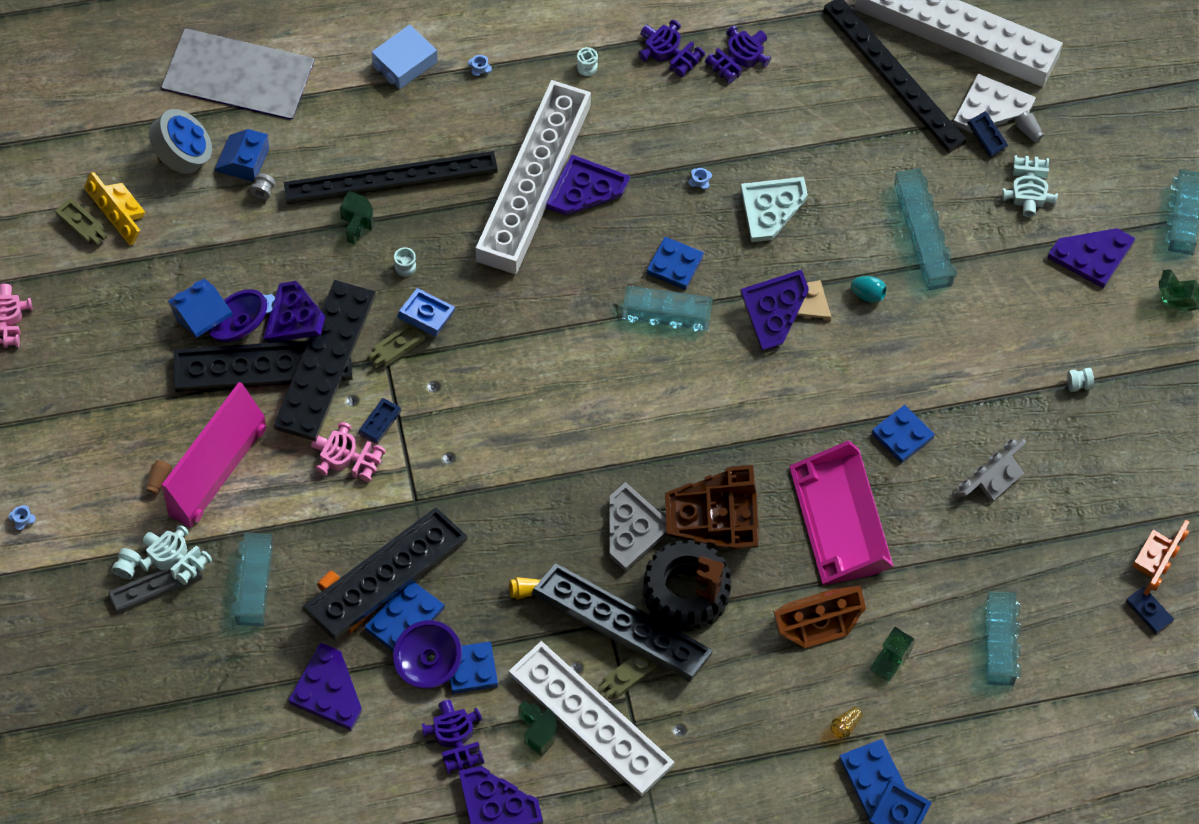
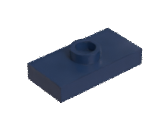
M986 111L967 122L989 157L994 156L1009 146Z
M382 398L359 429V435L378 445L401 413V407Z
M1143 586L1126 599V603L1155 634H1158L1172 624L1174 618L1150 592L1147 596L1143 594L1146 589Z

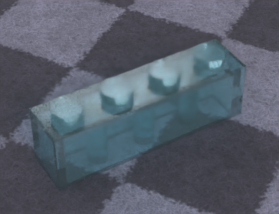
M1180 169L1178 176L1173 177L1171 189L1175 191L1174 194H1171L1169 207L1173 208L1167 218L1170 230L1166 231L1165 242L1168 243L1167 251L1193 256L1197 245L1199 229V172Z
M626 286L622 319H627L631 322H649L652 325L663 324L674 328L684 327L695 331H708L713 298Z
M244 533V540L239 542V554L242 555L241 561H237L236 575H239V582L234 583V596H237L236 603H232L231 616H235L236 625L264 627L273 550L272 534Z
M989 591L986 599V684L1014 686L1016 678H1020L1021 664H1017V657H1020L1021 644L1017 643V636H1020L1021 629L1020 622H1017V615H1020V602L1016 601V593Z

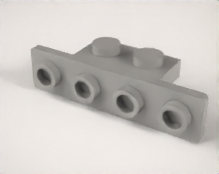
M1014 438L1007 441L1003 445L1004 449L1001 452L991 455L988 459L989 462L985 466L978 467L974 470V475L970 479H966L958 485L959 489L954 492V495L956 497L966 496L979 485L989 501L995 500L1024 474L1012 455L1026 441L1024 439L1015 440Z

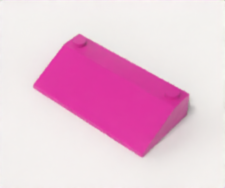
M238 382L162 483L168 516L189 528L195 522L197 523L201 520L205 508L256 439L262 437L266 431L265 416L242 383Z
M848 440L789 466L823 585L872 576L894 567L859 448Z

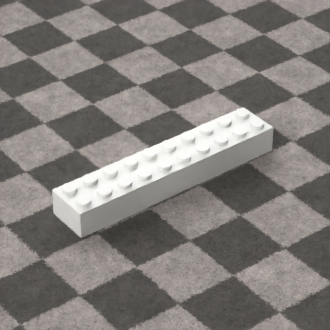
M855 0L854 10L1041 87H1044L1060 56L1063 44L1053 38L960 0Z
M551 80L476 246V262L515 275L517 274L546 209V203L557 184L590 109L591 92Z

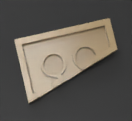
M821 280L808 282L809 291L797 316H803L804 319L816 317L823 318L824 321H831V314Z

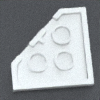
M978 74L953 124L973 133L967 122L986 111L996 126L1007 123L1008 120L1017 118L1025 111L1030 112L1036 97Z

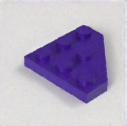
M571 155L546 203V208L563 215H569L620 198L630 182V176Z
M1118 228L1063 237L1057 240L1047 258L1104 288L1134 244L1136 238Z
M802 269L740 290L761 351L780 346L784 343L809 291Z
M297 281L279 283L263 338L268 343L321 335L326 316Z
M320 642L290 696L289 704L352 731L362 712V707L341 651Z
M483 766L459 771L470 824H543L537 798L518 790V787L503 778L500 779L491 774Z

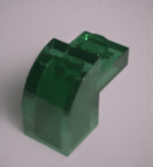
M349 191L340 206L341 219L350 222L346 229L347 242L355 244L357 239L363 236L365 228L372 231L374 226L373 208L365 197Z
M1171 269L1163 270L1162 277L1159 280V289L1162 292L1160 302L1169 308L1181 311L1199 310V284L1197 281H1179Z
M895 626L882 644L883 649L870 667V670L890 682L900 666L907 660L915 644V639Z
M524 700L518 707V716L531 725L524 734V743L543 757L556 739V717L551 709L547 708L542 714L535 704H529Z

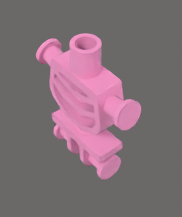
M0 284V337H3V339H0V343H3L4 348H8V345H16V348H19L21 332L19 326L12 325L19 323L22 319L21 310L30 309V311H33L31 298L20 302L18 295H11V285Z
M344 422L338 424L339 431H332L329 439L318 436L316 442L312 441L311 447L322 451L320 454L322 463L315 468L324 476L328 474L327 470L329 468L342 471L355 461L356 464L352 470L353 477L357 478L359 475L361 480L371 482L372 473L377 471L375 465H380V457L386 453L383 447L374 445V452L371 454L372 446L369 441H367L361 454L356 453L355 438L348 434V431L351 430V425ZM340 441L343 442L342 447H339ZM347 443L352 446L351 450H347Z

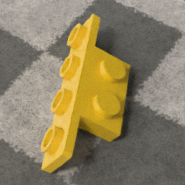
M95 172L90 173L84 189L128 245H134L140 229L133 220L143 218L145 211L123 183L105 186Z

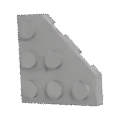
M626 482L613 492L609 498L610 558L626 572L667 535L666 518Z

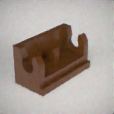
M703 556L699 557L696 582L706 585L707 589L702 591L695 588L694 592L698 596L715 603L722 585L724 563Z

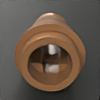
M156 460L155 464L151 465L146 491L158 495L162 489V483L171 473L173 467L164 461Z

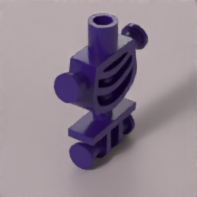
M671 20L669 27L662 25L657 31L649 25H645L640 32V35L647 39L645 50L638 52L642 61L646 62L648 57L652 56L655 60L663 62L675 56L670 61L669 70H675L679 77H684L685 72L691 71L693 65L699 63L698 59L705 56L702 48L696 47L694 49L692 41L682 51L679 50L681 36L676 30H679L681 25L678 21Z
M732 26L726 31V35L731 36L727 49L730 57L717 48L715 55L712 53L705 59L706 65L710 64L714 72L719 70L718 75L721 78L725 77L727 79L726 82L731 84L736 77L739 78L741 76L742 68L740 66L753 67L758 61L762 63L764 68L768 66L771 56L763 55L764 47L762 46L767 41V36L763 31L759 30L751 37L746 31L738 33L737 27Z
M451 700L440 702L438 707L441 715L433 718V725L422 723L423 737L435 734L439 745L455 747L454 749L442 752V759L447 774H451L450 771L459 769V771L463 770L462 766L468 764L469 768H472L473 764L480 762L484 764L479 742L463 745L472 737V722L476 720L482 721L479 710L474 708L473 712L467 714L465 709L454 711ZM465 756L466 759L460 760V757Z

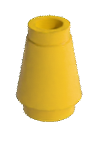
M520 577L509 580L510 597L518 600L533 596V589L540 580Z

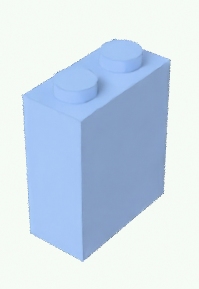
M408 25L372 51V65L375 70L381 71L387 81L399 89L438 62L437 50L411 25Z

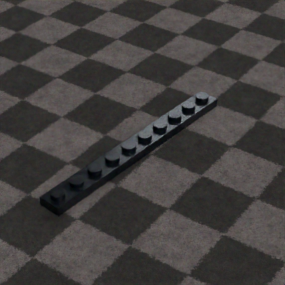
M833 0L824 5L823 10L948 153L966 143L964 135L845 0Z
M490 151L284 182V190L287 204L495 174L498 173L495 153Z

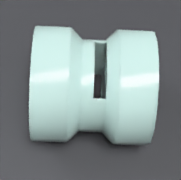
M585 47L577 53V71L583 76H592L597 71L598 54L594 49Z
M400 248L394 254L395 271L402 277L411 276L416 271V256L412 249Z
M1084 368L1082 371L1068 370L1067 383L1070 392H1075L1082 388L1085 390H1092L1094 388V376L1091 368Z
M122 548L118 554L119 559L114 563L111 570L118 577L130 580L135 573V566L139 565L141 556L133 550Z

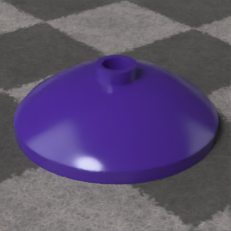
M253 289L242 290L230 295L224 301L233 315L208 331L215 340L220 342H233L246 337L263 321L267 311L266 298L261 292Z
M434 620L420 621L406 628L397 639L393 652L394 665L398 674L408 684L422 689L436 688L448 682L457 672L462 660V646L456 633L446 624ZM434 655V660L428 662V657Z

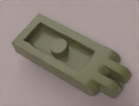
M72 198L55 210L56 216L85 242L89 243L92 241L98 246L101 242L96 236L103 241L107 238L103 232L105 230L104 227Z
M406 324L374 346L371 350L372 353L367 359L373 362L375 368L383 364L388 366L423 342L425 336L417 327Z
M636 653L605 676L602 680L603 684L598 690L600 693H603L610 689L604 694L607 700L614 695L619 698L657 670L658 664Z

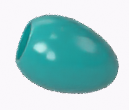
M861 276L855 278L851 283L853 293L864 301L878 303L886 295V284L879 278Z

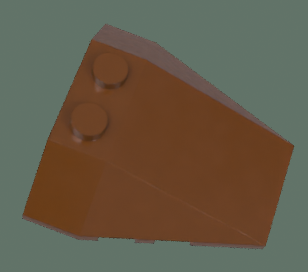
M753 465L729 467L724 469L722 473L706 476L702 481L694 484L689 483L665 493L666 531L668 536L731 549L759 547L758 502Z

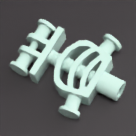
M1014 155L1013 176L1022 177L1016 178L1012 190L1002 189V200L1013 199L1014 205L1023 206V216L1034 217L1036 215V207L1043 208L1045 201L1053 203V206L1056 204L1058 193L1055 195L1047 193L1048 184L1045 180L1041 179H1047L1049 158L1039 160L1038 157H1034V161H1030L1029 156L1018 158L1017 155Z
M177 525L175 533L166 531L161 537H158L154 533L148 532L144 536L143 543L148 546L146 549L148 557L144 560L140 559L139 564L146 572L149 570L148 567L153 564L160 570L170 569L172 577L186 585L189 578L197 576L195 570L202 571L204 565L210 563L212 558L205 551L200 553L198 546H195L187 553L188 550L183 536L188 535V530L182 525Z

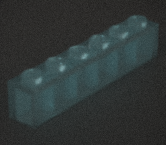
M921 168L896 172L894 186L927 291L951 287L954 277H957L955 265H952L950 261V248L946 247L944 243L945 233L938 224L939 214L933 208V195L928 193L927 177L923 176Z

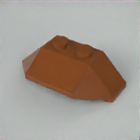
M861 586L831 589L791 601L773 612L779 634L807 648L847 636L865 611L866 605Z

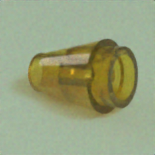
M854 706L834 718L830 725L831 732L839 739L849 737L863 717L862 711Z

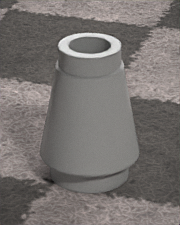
M1025 111L1015 119L1016 127L1033 140L1034 143L1044 136L1033 113L1030 114L1029 111Z

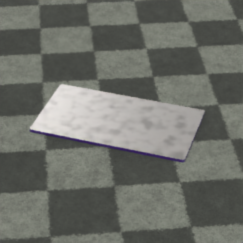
M184 29L162 84V89L292 120L314 64V58L191 29Z

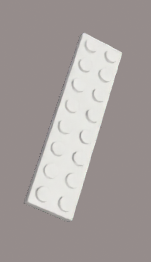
M542 641L509 670V675L641 797L674 766L675 762Z

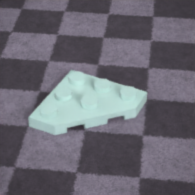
M804 177L741 184V193L751 242L773 240L807 200L808 194Z

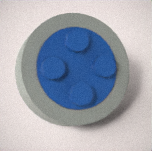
M170 109L164 112L150 126L149 139L157 155V160L160 163L166 164L169 168L179 173L190 174L198 170L210 159L212 155L210 137L202 124L189 113L179 109Z

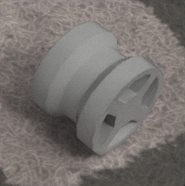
M258 173L254 178L255 184H252L250 187V192L259 199H269L271 195L270 190L274 188L276 182L271 176Z

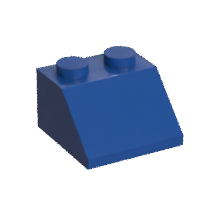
M246 129L229 135L215 171L255 182L254 178L260 172L269 151L268 134Z
M206 279L195 282L193 286L177 293L172 299L168 300L177 322L196 338L233 315L216 288Z

